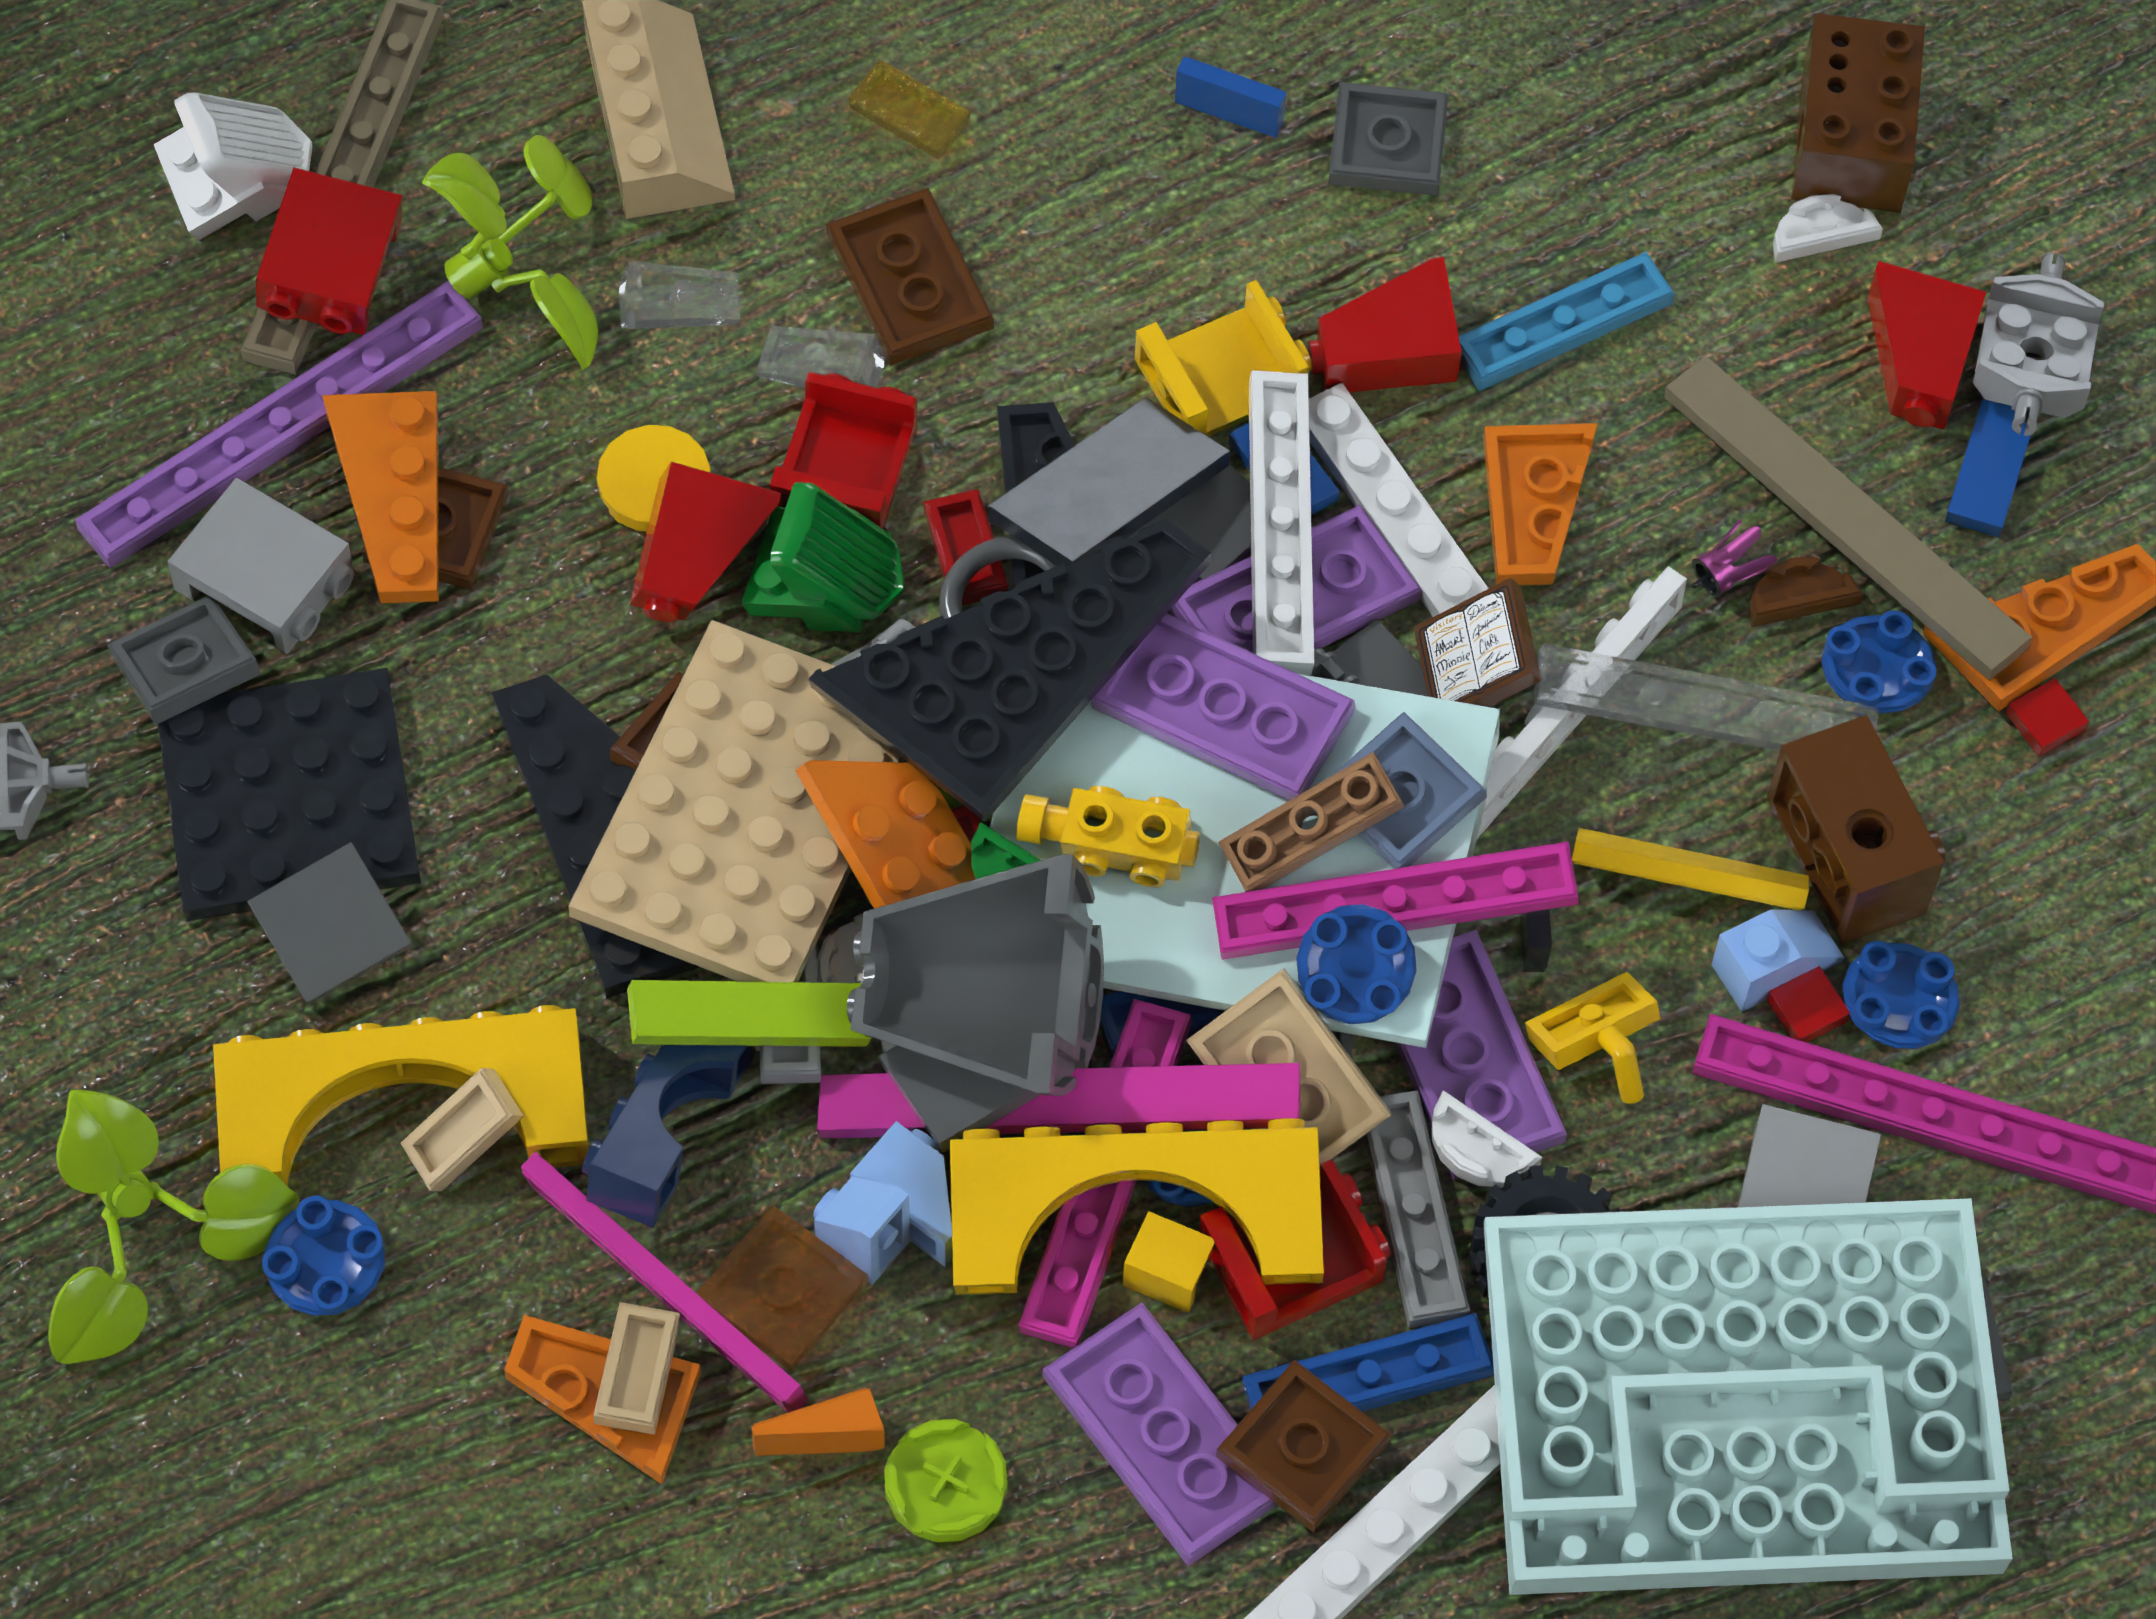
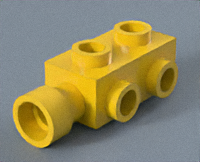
M1092 786L1089 790L1073 788L1069 807L1050 804V798L1025 794L1017 823V840L1039 845L1043 843L1044 839L1060 842L1062 854L1074 855L1088 876H1104L1107 868L1130 872L1129 878L1139 885L1156 888L1162 887L1165 879L1179 881L1182 866L1194 867L1200 843V832L1191 831L1190 809L1182 808L1174 800L1164 797H1150L1147 801L1127 798L1121 792L1105 786ZM1091 819L1096 821H1102L1104 823L1100 826L1093 827L1088 825L1085 822V820ZM1144 830L1161 832L1163 834L1152 838L1145 835Z

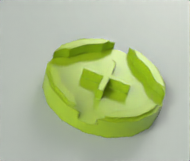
M957 1419L930 1420L908 1430L898 1441V1445L893 1449L891 1456L889 1455L884 1468L886 1500L895 1519L913 1535L937 1543L963 1541L983 1532L999 1515L1007 1494L1006 1461L996 1442L985 1432L983 1435L977 1429L971 1428L969 1423Z

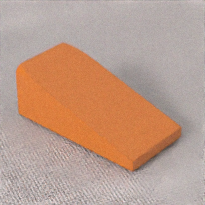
M863 1388L755 1423L751 1427L753 1449L756 1456L866 1452L885 1448L884 1428L870 1388Z

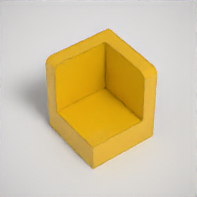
M1148 1211L1124 1262L1122 1286L1189 1313L1195 1301L1196 1284L1214 1248L1213 1238Z

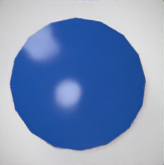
M1896 610L1887 611L1881 616L1855 617L1840 626L1832 628L1827 634L1821 660L1826 681L1841 699L1858 709L1879 714L1901 712L1921 702L1933 687L1937 672L1931 646L1919 631L1913 628L1911 618L1905 613Z
M1364 904L1339 906L1318 916L1303 935L1296 957L1298 981L1308 1002L1326 1017L1347 1024L1372 1023L1393 1013L1410 994L1417 972L1415 947L1404 926L1386 911Z
M1870 942L1849 966L1843 982L1844 1004L1850 1012L1854 1024L1872 1040L1892 1048L1919 1049L1938 1042L1954 1025L1960 1008L1958 985L1953 978L1955 972L1954 965L1942 953L1929 952L1908 943Z
M310 1196L303 1199L298 1204L297 1209L292 1210L274 1228L265 1248L262 1267L273 1292L291 1309L312 1316L337 1315L359 1305L376 1288L385 1267V1243L376 1222L359 1207L339 1200H327L322 1196Z

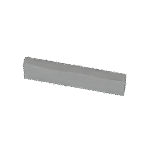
M1418 1090L1381 1096L1380 1098L1392 1115L1366 1133L1364 1137L1408 1328L1433 1325L1467 1316L1470 1313Z

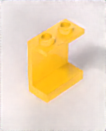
M1257 280L1246 284L1244 308L1167 340L1157 322L1136 330L1135 361L1162 407L1208 437L1249 420V379L1252 370L1308 374L1312 370L1311 358L1305 345L1299 339L1293 341L1285 328L1286 320L1279 302L1273 296L1267 298Z

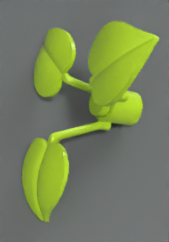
M542 135L533 136L525 143L524 158L535 180L548 192L539 203L506 229L505 211L498 205L500 202L499 189L485 168L472 156L465 153H453L445 156L432 166L425 175L422 184L445 197L459 214L478 231L474 239L463 247L461 252L445 262V273L450 284L461 296L472 299L491 285L499 293L508 286L530 282V288L538 306L567 344L583 371L592 362L598 339L597 320L590 304L575 285L562 274L556 273L549 278L543 270L537 269L506 276L508 274V267L513 263L511 252L506 243L546 211L555 201L573 220L586 216L592 208V194L586 179L579 169L563 156L552 141Z
M70 1090L66 1117L57 1142V1167L60 1175L69 1186L84 1193L97 1194L106 1205L101 1216L107 1223L114 1272L110 1276L99 1267H86L74 1274L63 1285L52 1308L48 1331L49 1346L55 1360L62 1364H73L112 1356L132 1344L145 1326L148 1316L146 1296L137 1285L123 1282L127 1275V1268L118 1223L120 1217L139 1216L147 1210L151 1199H157L195 1222H204L200 1231L199 1242L207 1254L221 1260L238 1261L248 1259L265 1251L274 1228L292 1210L297 1209L299 1195L269 1169L258 1165L243 1164L225 1169L209 1183L203 1196L205 1210L193 1208L163 1190L157 1182H150L141 1171L154 1161L159 1146L156 1127L143 1111L109 1094L88 1090Z

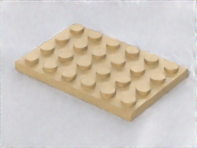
M711 620L568 906L569 917L738 982H798L850 874L851 867L795 770L810 760L902 763L904 759L811 688L808 679L816 670L821 668L822 672L836 666Z

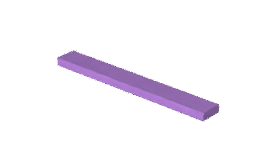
M448 280L75 519L78 531L111 569L218 500L235 478L246 482L328 429L330 423L328 422L322 395L384 393L483 329L482 318L467 300L453 288Z

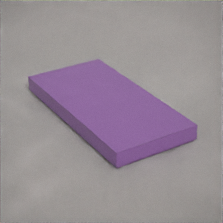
M1360 505L1311 528L1314 650L1319 647L1323 648L1368 626L1376 619H1383L1419 601L1422 589ZM1251 557L1192 584L1169 610L1172 616L1253 653Z
M1169 614L1162 618L1091 700L1093 709L1287 800H1291L1310 789L1356 709L1355 700Z
M1477 930L1453 937L1426 1048L1394 1042L1415 1091L1418 1090L1421 1105L1431 1129L1433 1110L1442 1091H1445L1534 1152L1565 1143L1567 1133ZM1450 1170L1453 1180L1458 1179L1459 1177Z
M1142 1302L1043 1368L1042 1377L1188 1567L1277 1506L1274 1501L1216 1457L1217 1448L1235 1429L1237 1423Z

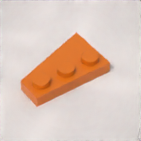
M1598 423L1485 426L1483 443L1496 585L1508 578L1513 579L1519 585H1551L1554 583Z
M524 1315L504 1369L506 1379L663 1485L701 1375L700 1364L675 1357L672 1358L655 1435L594 1424L593 1414L611 1339Z

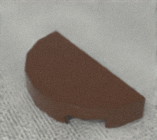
M1789 558L1772 565L1767 570L1766 575L1756 584L1749 605L1751 628L1858 605L1861 603L1863 594L1851 575L1847 572L1843 575L1833 567L1820 564L1819 558Z

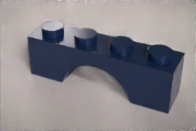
M661 1045L656 1056L647 1054L638 1069L634 1084L636 1089L630 1098L622 1096L612 1112L609 1121L610 1132L604 1141L594 1140L587 1152L582 1172L589 1175L586 1201L653 1228L679 1185L683 1147L667 1132L662 1123L663 1119L672 1110L690 1101L706 1098L730 1099L754 1058L756 1046Z

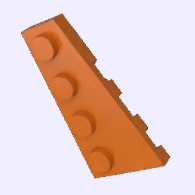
M436 391L322 395L324 408L330 423L341 467L343 468L380 603L439 601L438 399Z
M2135 544L2075 566L2071 569V573L2047 583L2044 579H2040L2022 586L2020 593L1996 602L1993 601L1992 597L1988 598L2032 636L2030 648L1990 681L1926 625L1923 634L1986 700L2000 712L2009 703L2025 695L2155 607L2156 561L2139 544Z

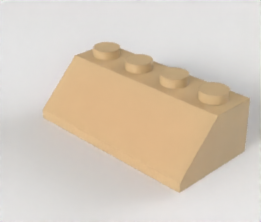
M659 0L582 1L587 46L626 219L735 200V193L693 14Z

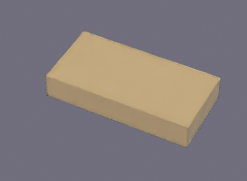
M481 1068L400 1144L429 1191L442 1192L524 1116L496 1071L491 1068Z
M619 1303L593 1414L594 1424L655 1435L681 1323L680 1313Z

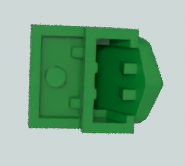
M796 482L792 487L786 507H776L771 513L741 604L750 616L801 618L809 630L861 632L865 620H874L879 617L905 592L899 546L889 531H885L856 510L850 509L817 485Z

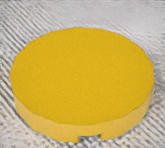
M645 425L627 430L609 443L599 459L597 487L601 500H603V503L609 509V513L618 523L636 531L647 532L659 479L671 461L711 473L704 449L689 434L671 426Z

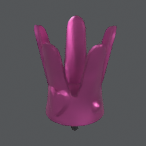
M1740 518L1713 550L1702 553L1699 557L1692 560V567L1698 579L1692 583V588L1695 589L1702 585L1709 594L1719 597L1725 590H1730L1734 583L1767 571L1768 567L1778 560L1774 555H1766L1735 567L1732 566L1759 539L1762 532L1761 528L1758 526L1751 527L1721 548L1741 525L1742 519Z

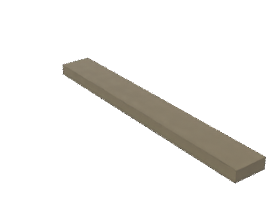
M387 0L315 173L374 187L443 21L442 6L420 0ZM258 308L241 349L242 360L296 375L317 323L298 318L291 320L280 319L270 315L266 310Z
M1704 356L1665 387L1664 398L1989 681L2030 648L2031 635L1707 356Z

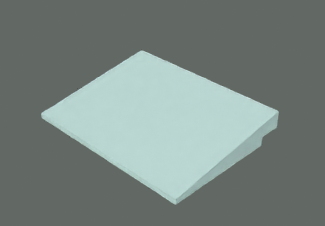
M1299 674L1355 700L1356 708L1310 788L1329 778L1401 713L1405 712L1486 789L1487 796V783L1499 738L1500 709ZM1090 701L995 810L990 828L1040 860L1061 855L1060 842L1045 839L1041 845L1017 840L1018 817L1025 794L1050 798V804L1069 807L1073 788L1089 790L1092 786H1105L1121 792L1127 798L1147 801L1150 797H1164L1178 802L1182 808L1190 809L1191 831L1200 832V843L1194 867L1182 866L1179 881L1165 879L1162 887H1146L1133 882L1129 878L1130 872L1107 868L1104 876H1088L1095 895L1093 903H1085L1088 917L1093 920L1092 925H1101L1104 954L1103 988L1226 1011L1285 968L1304 993L1298 981L1296 957L1299 948L1222 960L1212 897L1246 892L1218 842L1289 800L1092 708ZM1486 799L1411 866L1473 857ZM1316 815L1307 817L1302 823V829L1313 828L1317 824L1319 817ZM1091 819L1085 820V822L1088 825L1093 827L1100 826L1104 823L1102 821H1096ZM1144 830V834L1152 838L1163 834L1161 832ZM1357 834L1264 889L1393 868ZM1456 924L1406 931L1415 947L1417 972L1410 994L1393 1013L1372 1023L1347 1024L1326 1017L1316 1007H1314L1332 1031L1426 1048Z
M1971 1198L1485 1217L1484 1237L1509 1595L2003 1574L2013 1559L2005 1498L2009 1493V1483Z

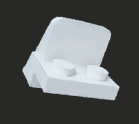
M186 93L174 100L184 127L154 144L187 229L198 240L208 236L245 213L257 222L279 209L293 167L309 171L313 147L310 138L283 111L276 107L202 93Z

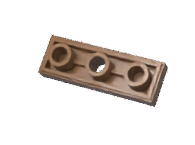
M1372 752L1220 840L1218 843L1246 892L1262 890L1404 808L1405 805L1378 758ZM1313 815L1319 817L1317 824L1313 828L1302 829V823L1307 817Z

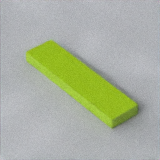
M632 980L627 988L632 1044L867 1047L872 1037L852 1031L847 1015L848 996L853 989L859 988L862 983Z

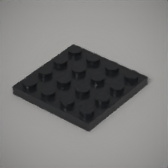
M387 668L219 694L158 724L181 898L186 921L252 911L248 905V900L350 842L354 845L380 890L421 883Z

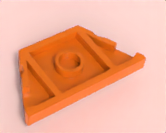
M810 760L795 770L874 909L975 879L971 868L972 852L968 838L938 786L911 764L900 762Z

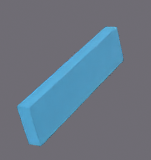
M1644 252L1460 335L1459 341L1462 352L1460 363L1477 389L1482 391L1672 305L1675 293L1648 253Z

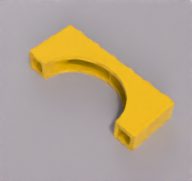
M544 1005L532 1009L529 1013L503 1015L495 1011H484L472 1015L469 1019L443 1021L435 1017H424L413 1020L409 1025L383 1027L375 1023H363L351 1027L349 1031L323 1033L319 1030L303 1029L291 1033L289 1037L262 1039L254 1035H243L232 1038L228 1043L213 1044L220 1173L236 1165H258L275 1173L288 1186L290 1170L301 1143L323 1117L342 1103L365 1092L397 1084L427 1083L459 1089L481 1068H491L496 1071L524 1117L513 1127L518 1132L525 1146L528 1159L534 1152H537L554 1168L583 1165L589 1150L576 1008L563 1009L555 1005Z
M1275 1119L1268 1121V1129L1244 1130V1124L1241 1121H1214L1207 1123V1131L1183 1132V1125L1179 1123H1153L1146 1126V1133L1122 1134V1127L1118 1125H1093L1085 1128V1135L1061 1136V1129L1057 1127H1032L1024 1130V1137L1000 1138V1131L995 1129H971L963 1132V1139L950 1140L953 1286L956 1295L1017 1293L1018 1275L1025 1250L1036 1231L1053 1212L1072 1198L1088 1190L1106 1184L1132 1180H1149L1174 1184L1199 1193L1219 1207L1223 1206L1224 1210L1236 1221L1251 1243L1259 1265L1260 1277L1265 1285L1323 1283L1318 1127L1305 1128V1121L1302 1119Z

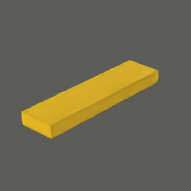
M1578 828L1572 856L1574 864L1799 911L1801 909L1805 910L1809 892L1808 875Z

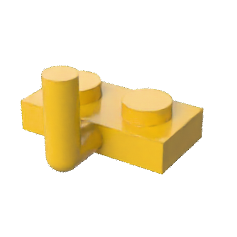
M1628 972L1525 1022L1529 1041L1557 1070L1578 1062L1603 1048L1612 1057L1621 1100L1627 1104H1634L1643 1099L1644 1091L1635 1048L1626 1037L1660 1020L1661 1017L1657 1000Z

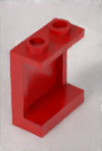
M293 167L256 277V306L259 309L266 310L274 317L285 320L294 318L321 324L331 332L339 334L349 332L360 335L366 334L369 324V308L390 243L391 241L396 242L402 225L403 195Z
M809 372L805 381L804 404L783 466L775 467L769 485L770 490L781 493L777 507H786L792 487L796 482L813 483L850 509L856 510L884 529L918 427L917 399L894 387L876 388L852 382L849 378L840 374L829 373L822 375Z
M1332 1159L1321 1163L1319 1167L1323 1283L1265 1285L1260 1277L1259 1265L1251 1243L1236 1221L1227 1215L1223 1206L1200 1215L1199 1232L1212 1237L1214 1240V1248L1209 1260L1252 1341L1383 1282L1386 1258L1390 1257L1388 1243L1377 1224L1368 1226L1359 1209L1362 1206V1199L1356 1183L1348 1173L1341 1175Z

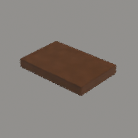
M929 188L826 224V235L890 366L994 329V318Z

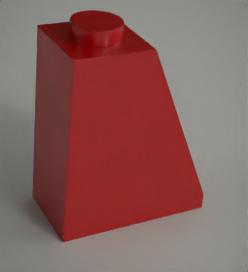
M1444 257L1432 258L1319 318L1317 340L1308 341V353L1312 362L1311 374H1321L1323 392L1340 383H1343L1350 393L1457 382L1462 352Z
M1878 261L1867 301L1890 415L1904 418L1915 426H1931L1945 430L1986 291Z
M671 461L659 479L629 605L644 609L643 613L647 617L657 621L675 622L677 619L685 621L779 504L781 493Z

